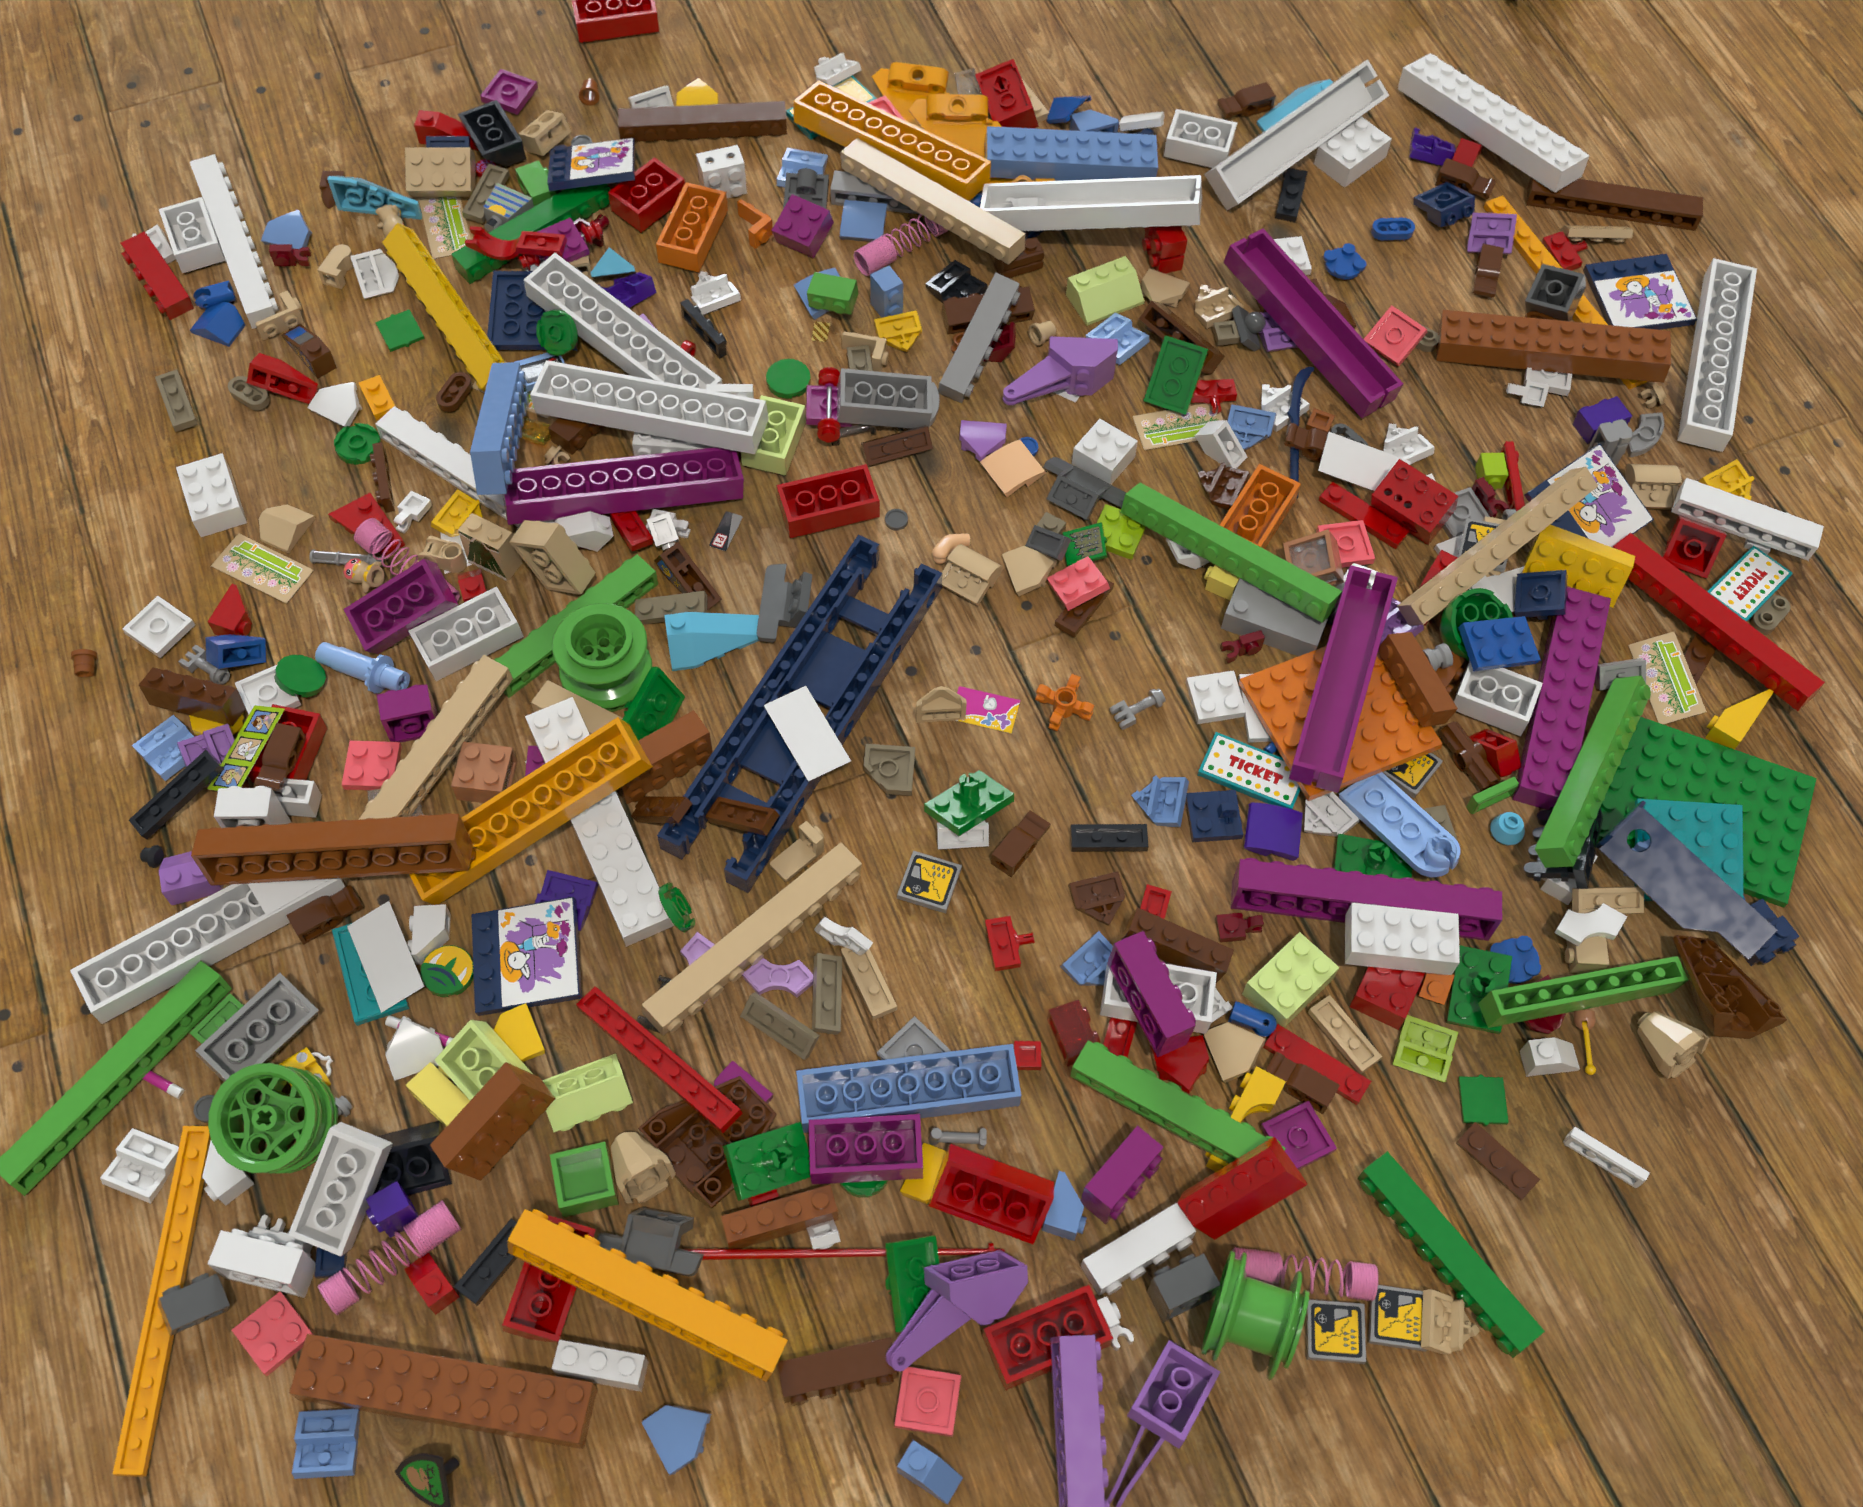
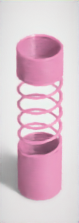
M920 214L918 220L911 219L909 225L902 224L900 230L893 229L891 235L884 234L854 252V260L862 274L869 276L896 261L897 255L903 257L904 253L900 243L892 236L894 231H899L903 246L906 250L912 252V244L909 238L901 231L903 226H908L912 241L916 246L921 247V239L918 233L910 226V223L914 220L917 221L918 229L923 239L929 242L930 234L924 224L919 221V218L923 215ZM924 216L926 225L934 236L938 237L949 231ZM919 223L926 230L928 240L922 234ZM910 228L917 235L920 243L919 245L915 242L911 234ZM902 234L906 237L907 241L909 242L911 250H909L906 247L902 238ZM893 239L900 247L902 255H900L896 250L893 243Z
M375 518L365 520L357 528L354 540L366 552L373 554L374 559L381 560L385 568H390L391 574H400L406 563L413 557H416V560L411 566L417 563L418 555H412L404 562L400 572L394 573L392 567L398 565L407 557L409 547L398 551L392 559L390 566L385 565L383 559L390 557L398 550L401 540L397 539L391 542L383 552L382 558H377L375 554L391 540L392 532ZM398 541L399 544L396 549L384 557L388 548ZM407 549L405 556L393 565L396 557L403 550ZM447 582L456 601L458 602L460 597L459 591L456 590V588H454L451 584H449V582Z
M443 1201L438 1202L435 1206L433 1205L431 1209L423 1212L421 1216L416 1217L411 1223L409 1222L403 1227L420 1255L398 1232H395V1237L407 1264L387 1242L382 1241V1246L394 1273L374 1251L369 1250L370 1257L377 1269L381 1282L359 1259H356L357 1266L364 1278L368 1291L346 1268L342 1269L343 1272L339 1270L331 1278L329 1277L323 1283L318 1284L320 1293L336 1315L339 1316L341 1312H344L349 1306L351 1307L359 1301L350 1278L365 1293H371L369 1282L362 1267L378 1284H384L382 1273L375 1258L391 1275H397L396 1267L387 1248L404 1266L409 1267L410 1262L400 1239L417 1257L422 1258L424 1254L429 1253L434 1247L436 1248L442 1242L444 1243L446 1239L456 1234V1232L461 1231L459 1224Z
M1239 1247L1233 1249L1235 1259L1239 1260L1243 1252L1247 1254L1245 1266L1247 1277L1278 1287L1281 1273L1280 1288H1284V1278L1290 1258L1293 1257L1296 1272L1301 1271L1303 1263L1307 1258L1310 1266V1293L1312 1294L1316 1269L1322 1260L1325 1268V1295L1327 1296L1331 1270L1334 1263L1337 1262L1340 1271V1297H1343V1283L1346 1274V1295L1349 1299L1374 1301L1376 1298L1378 1269L1375 1264L1350 1261L1342 1272L1341 1264L1337 1259L1331 1263L1328 1270L1325 1260L1321 1257L1317 1260L1313 1270L1312 1262L1306 1255L1298 1269L1296 1257L1291 1254L1288 1256L1283 1269V1261L1279 1252L1242 1249Z

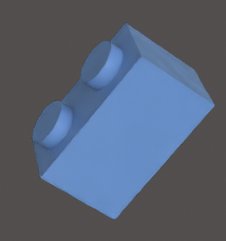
M887 266L870 274L871 305L881 318L903 313V282L893 269Z

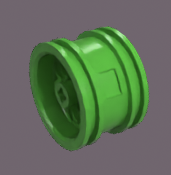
M272 1063L254 1064L232 1074L220 1086L209 1110L208 1128L211 1141L218 1154L235 1168L251 1173H293L317 1162L329 1129L338 1124V1109L330 1088L320 1077L303 1069ZM287 1081L292 1085L290 1096L281 1091ZM260 1090L262 1092V1100L256 1104L254 1096ZM304 1107L305 1119L300 1122L297 1117L298 1111ZM264 1138L267 1142L266 1150L263 1153H261L259 1151L258 1145L259 1142ZM293 1139H296V1143L288 1149L286 1146Z

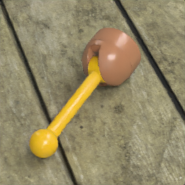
M1579 1010L1573 1012L1574 1023L1584 1033L1587 1059L1585 1072L1588 1075H1593L1596 1073V1067L1592 1063L1589 1030L1596 1023L1595 1011Z

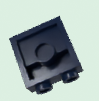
M1446 182L1413 197V205L1427 212V220L1443 227L1453 225L1458 219L1470 217L1475 212V196Z
M1763 898L1751 904V906L1778 931L1749 960L1745 958L1751 967L1759 962L1762 965L1767 964L1776 957L1775 953L1779 951L1783 954L1787 953L1796 946L1795 941L1800 937L1784 916L1778 918Z

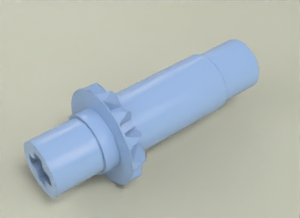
M327 642L321 643L315 653V659L318 663L365 681L368 691L373 693H380L385 688L396 691L406 689L410 682L409 673L394 668L392 658L386 655L379 654L377 658H371Z

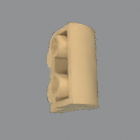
M1627 464L1625 466V479L1646 509L1672 510L1678 492V485L1682 483L1681 473L1677 466Z
M960 544L954 548L947 558L949 562L942 572V587L979 606L989 587H993L1004 567Z

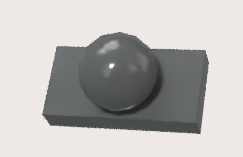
M1237 305L1232 309L1241 343L1255 352L1261 348L1257 333L1264 329L1266 324L1265 317L1260 312L1253 311L1249 313Z
M1034 525L1025 546L1062 561L1072 539Z

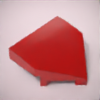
M1203 1035L1190 1037L1186 1045L1160 1057H1157L1150 1044V1052L1156 1070L1160 1072L1159 1079L1162 1081L1170 1080L1182 1086L1183 1091L1190 1093L1195 1082L1201 1075L1206 1073L1207 1064L1209 1063V1055Z

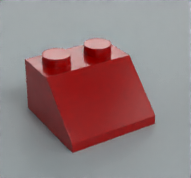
M1678 515L1662 557L1676 568L1707 578L1727 534L1720 529Z

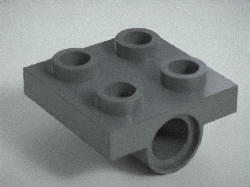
M802 168L798 170V173H786L783 209L792 194L827 209L829 175L817 174L816 171L808 168Z

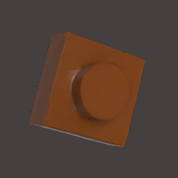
M1313 408L1305 429H1320L1329 432L1335 415Z

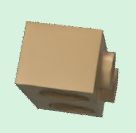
M546 110L521 131L519 136L527 152L544 156L571 133V130L563 113Z

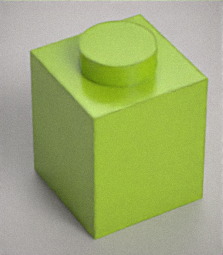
M1504 453L1480 454L1475 466L1477 479L1484 477L1494 490L1502 489L1508 477Z

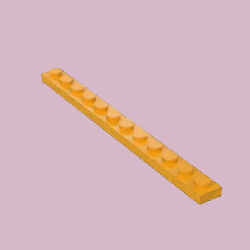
M1503 195L1485 202L1483 208L1487 213L1517 214L1513 246L1536 274H1538L1542 264L1562 268ZM1583 294L1572 317L1573 321L1608 325ZM1621 379L1629 390L1648 382Z
M183 1126L113 1469V1475L147 1476L174 1335H169L158 1307V1300L163 1296L162 1292L178 1285L180 1288L184 1287L204 1185L202 1176L211 1141L208 1126Z

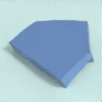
M296 210L268 221L261 241L267 245L292 244L293 249L307 247L309 237L313 233L308 228L301 212Z
M1231 404L1227 422L1243 450H1246L1271 436L1276 413Z
M1155 775L1153 781L1140 792L1137 790L1131 796L1155 825L1181 827L1189 781L1186 777H1162L1159 779Z
M1098 931L1060 967L1078 985L1104 986L1106 966L1113 946Z
M666 1405L641 1422L669 1475L675 1474L698 1457V1453H703L704 1447L702 1444L706 1425L710 1422L711 1414L682 1408L681 1406Z

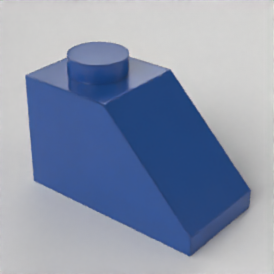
M232 634L205 637L206 661L218 669L266 662L265 638Z

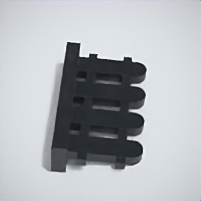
M1601 806L1574 866L1545 868L1535 851L1537 845L1535 844L1528 848L1529 857L1532 860H1537V862H1529L1524 865L1525 876L1534 878V881H1541L1542 878H1561L1562 882H1568L1569 878L1575 879L1577 889H1588L1597 850L1595 846L1598 844L1603 822ZM1554 807L1537 813V820L1540 825L1546 826ZM1538 827L1533 830L1532 834L1535 842L1539 841L1545 827Z

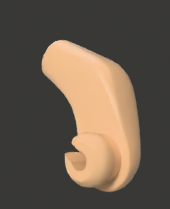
M949 534L944 536L933 548L934 562L943 564L946 562V557L955 547L960 544L969 546L970 535Z

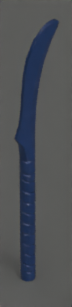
M1306 367L1300 370L1294 379L1291 404L1287 414L1290 423H1295L1298 427L1302 391L1307 379L1314 371V367ZM1290 447V479L1299 482V449Z

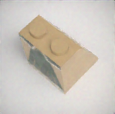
M473 513L470 514L458 529L468 563L508 582L524 562L509 542L514 533Z

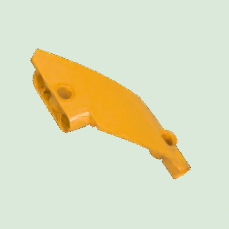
M894 62L890 65V69L881 68L872 76L882 96H886L904 120L921 129L922 127L909 111L912 104L917 99H927V96L931 94H950L946 92L949 72L940 67ZM960 105L952 106L954 111L959 112L963 110Z
M931 94L927 96V99H917L909 108L910 113L923 130L985 158L987 126L1002 127L998 121L988 119V97L984 95ZM960 105L963 110L959 112L954 111L952 106ZM1025 175L1018 176L1016 179L990 177L989 184L1055 181V179L1035 178L1033 180Z

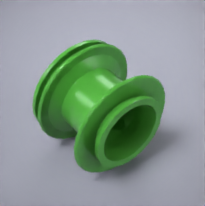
M598 603L581 607L563 619L553 636L552 653L555 662L559 666V678L562 687L610 712L624 709L625 704L634 699L652 666V659L647 649V634L644 625L635 614L618 605Z
M1230 1251L1219 1281L1221 1285L1215 1294L1208 1318L1201 1354L1206 1355L1207 1351L1211 1350L1212 1360L1216 1361L1222 1347L1229 1342L1270 1356L1267 1378L1272 1380L1280 1361L1282 1362V1367L1286 1369L1291 1364L1303 1328L1310 1294L1307 1290L1300 1294L1302 1284L1301 1271L1296 1272L1289 1290L1247 1277L1245 1269L1247 1254L1243 1252L1238 1260L1235 1259V1252Z

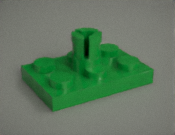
M1165 335L1144 401L1187 415L1209 349Z
M651 666L634 699L625 704L624 708H628V710L624 711L622 720L630 725L639 741L671 723L685 699V695L659 667Z
M978 770L975 773H969L968 777L966 774L961 775L959 783L924 804V812L956 835L961 836L1014 802V793Z
M1338 833L1333 868L1337 871H1359L1366 875L1384 874L1390 878L1398 879L1404 877L1412 878V867L1385 842Z
M1459 945L1460 963L1454 971L1455 976L1451 986L1446 1023L1500 1034L1502 1025L1488 1028L1478 1003L1489 992L1508 988L1512 956Z
M801 1122L723 1146L738 1201L811 1177L810 1152Z
M936 1235L885 1243L889 1271L885 1286L886 1290H891L889 1294L892 1296L896 1332L903 1331L932 1290L925 1285L924 1267L939 1264Z

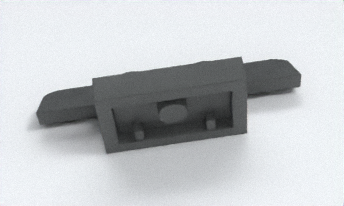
M1052 457L1046 461L1043 468L1058 475L1047 500L1086 520H1089L1099 499L1103 498L1122 508L1126 492L1060 458Z
M773 564L766 568L756 632L757 638L760 641L774 642L777 636L778 625L797 627L808 611L813 574L803 572L798 580L795 579L792 584L784 582L787 564Z
M642 1207L628 1215L623 1236L601 1232L598 1234L597 1239L601 1243L600 1247L608 1251L611 1248L617 1249L627 1256L626 1260L634 1264L640 1261L649 1265L652 1269L688 1277L694 1276L698 1272L704 1256L701 1253L679 1249L681 1236L693 1229V1217Z

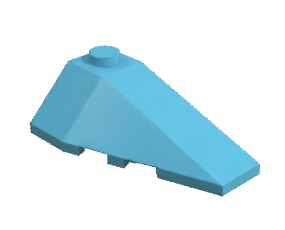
M1332 80L1316 81L1296 89L1257 120L1256 124L1262 132L1266 131L1333 83Z
M328 176V182L338 210L378 215L376 214L377 208L384 205H396L401 210V218L422 220L423 216L419 203L416 200L361 178Z
M702 612L664 615L672 671L698 668L715 657L719 659L725 656L724 653L736 648L742 649L760 641L756 633L759 615Z

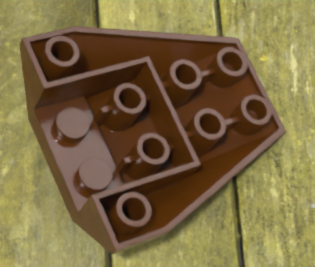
M1681 935L1673 937L1681 964L1688 977V984L1699 1016L1714 1036L1751 1039L1787 1021L1781 1012V1007L1766 995L1713 940Z
M741 1076L715 1086L718 1091L739 1107L743 1113L724 1133H721L684 1100L659 1110L638 1128V1131L645 1140L667 1155L676 1173L674 1177L695 1199L711 1209L734 1189L723 1146L767 1132L777 1116L776 1112Z

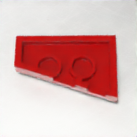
M371 493L328 514L330 520L342 525L350 534H355L357 528L365 520L370 518L377 519L392 532L391 540L378 552L383 555L386 547L394 540H401L398 549L405 546L403 539ZM398 541L388 548L384 557L396 549L399 544Z

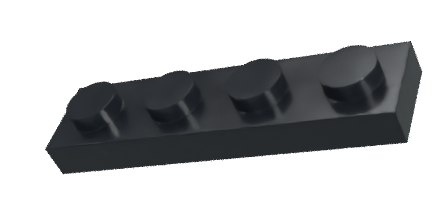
M204 750L129 819L130 823L143 838L149 839L220 774L224 768L212 753Z

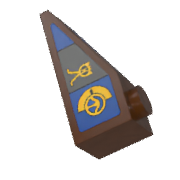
M300 324L282 334V338L317 379L337 368L329 348L317 335Z
M679 542L654 560L666 578L682 594L705 591L707 594V610L722 600Z

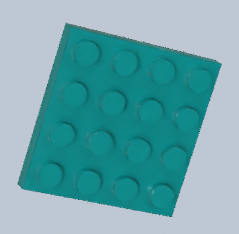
M1652 799L1635 800V806L1641 801H1645L1646 804L1643 808L1743 898L1742 805ZM1635 830V845L1640 841L1644 842L1650 839L1645 831ZM1644 893V901L1654 902Z

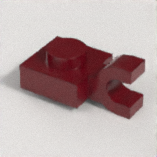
M272 244L269 246V253L274 266H297V262L301 266H310L308 257L311 256V250L309 247L293 249L292 244Z
M1484 477L1475 480L1472 490L1490 517H1496L1498 513L1496 509L1500 510L1502 514L1506 509H1509V506L1504 501L1494 498L1496 495L1494 488L1488 484Z
M1262 630L1239 636L1236 641L1222 642L1220 649L1221 651L1230 650L1232 652L1226 656L1227 663L1235 661L1237 656L1258 653L1262 649L1265 636Z
M1242 912L1216 915L1219 943L1243 941L1246 939V933H1261L1262 926H1264L1263 916L1255 915L1243 920Z

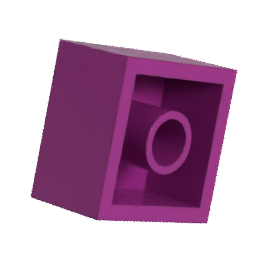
M792 194L771 231L777 243L814 259L834 221L830 210Z
M427 684L413 685L410 688L397 691L389 690L377 695L380 720L390 742L402 743L420 739L425 733L428 723L438 715L437 707Z

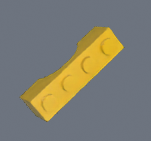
M1257 1066L1253 1074L1247 1072L1240 1087L1244 1088L1241 1097L1235 1095L1229 1107V1110L1233 1111L1231 1118L1241 1123L1250 1114L1257 1112L1270 1113L1286 1081ZM1209 1152L1205 1154V1156L1209 1157L1206 1167L1215 1172L1229 1164Z

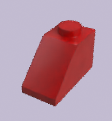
M1461 138L1452 160L1474 168L1483 146Z
M481 568L457 574L464 603L487 592Z
M235 584L230 585L207 621L214 635L232 634L246 636L251 630L252 622L244 599Z
M1484 729L1469 736L1473 742H1479L1483 746L1487 755L1486 760L1498 776H1509L1513 771L1522 768L1516 740L1489 729Z
M430 1253L424 1254L422 1258H418L409 1267L404 1268L412 1284L435 1315L459 1298V1295Z

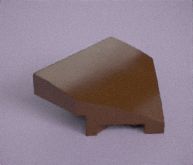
M1225 462L1221 463L1220 467L1206 473L1204 470L1197 473L1211 504L1226 510L1231 508L1250 479V471L1226 467Z
M1119 871L1068 884L1075 909L1106 925H1110L1125 899Z

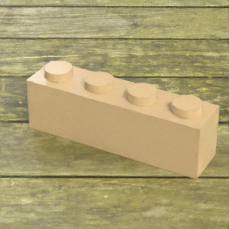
M549 680L546 681L531 702L533 711L537 712L573 697L589 734L597 731L617 717L623 719Z

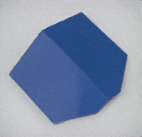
M1091 95L1054 98L1047 117V123L1068 122L1071 119L1070 115L1084 102L1092 100Z
M222 302L207 308L190 329V332L230 347L246 325L234 305L229 302Z

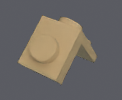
M288 291L279 294L285 307L284 311L255 323L262 340L304 323L300 314V310H302L298 299L296 297L292 298Z
M844 331L842 334V348L847 350V347L869 345L870 354H873L872 369L873 371L881 372L883 365H887L889 352H886V339Z
M807 821L799 826L800 838L770 862V867L785 882L824 852V835L817 826L812 827Z

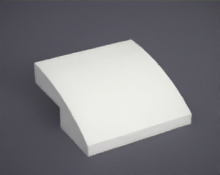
M132 1128L116 1148L117 1157L100 1177L101 1182L106 1186L151 1204L176 1164L179 1147Z

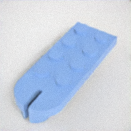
M1383 772L1358 781L1339 794V799L1419 874L1427 877H1440L1447 874L1449 868L1453 870L1458 864L1460 857L1458 841Z

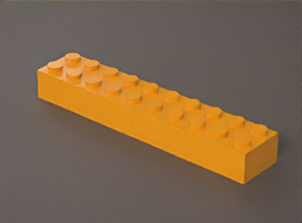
M817 81L793 101L794 123L844 147H847L858 138L967 201L974 198L984 188V184L990 183L991 161L821 81Z
M619 717L615 718L463 816L461 819L473 843L469 870L409 874L422 901L433 905L442 903L652 768L630 725Z
M525 1209L507 1240L509 1254L767 1382L788 1341L782 1338L784 1334L773 1327H767L766 1330L756 1325L757 1320L743 1313L741 1316L730 1312L731 1307L718 1300L712 1303L704 1299L705 1294L692 1287L686 1290L678 1286L679 1281L666 1274L660 1277L652 1273L653 1269L649 1265L640 1261L634 1264L626 1260L627 1256L623 1252L614 1248L608 1251L599 1246L601 1243L597 1239L588 1235L582 1238L573 1233L575 1230L571 1226L562 1222L556 1225L548 1221L549 1217L539 1210L533 1209L530 1212Z

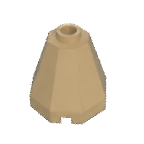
M1647 1012L1638 1021L1639 1027L1637 1032L1658 1070L1666 1078H1671V1076L1676 1078L1692 1066L1696 1061L1694 1058L1696 1052L1702 1054L1710 1039L1703 1031L1660 1012H1653L1651 1014Z
M623 1132L619 1134L611 1145L616 1184L626 1203H633L631 1199L634 1198L638 1202H646L667 1188L669 1184L666 1180L669 1176L673 1179L676 1175L667 1155L655 1148L636 1132Z

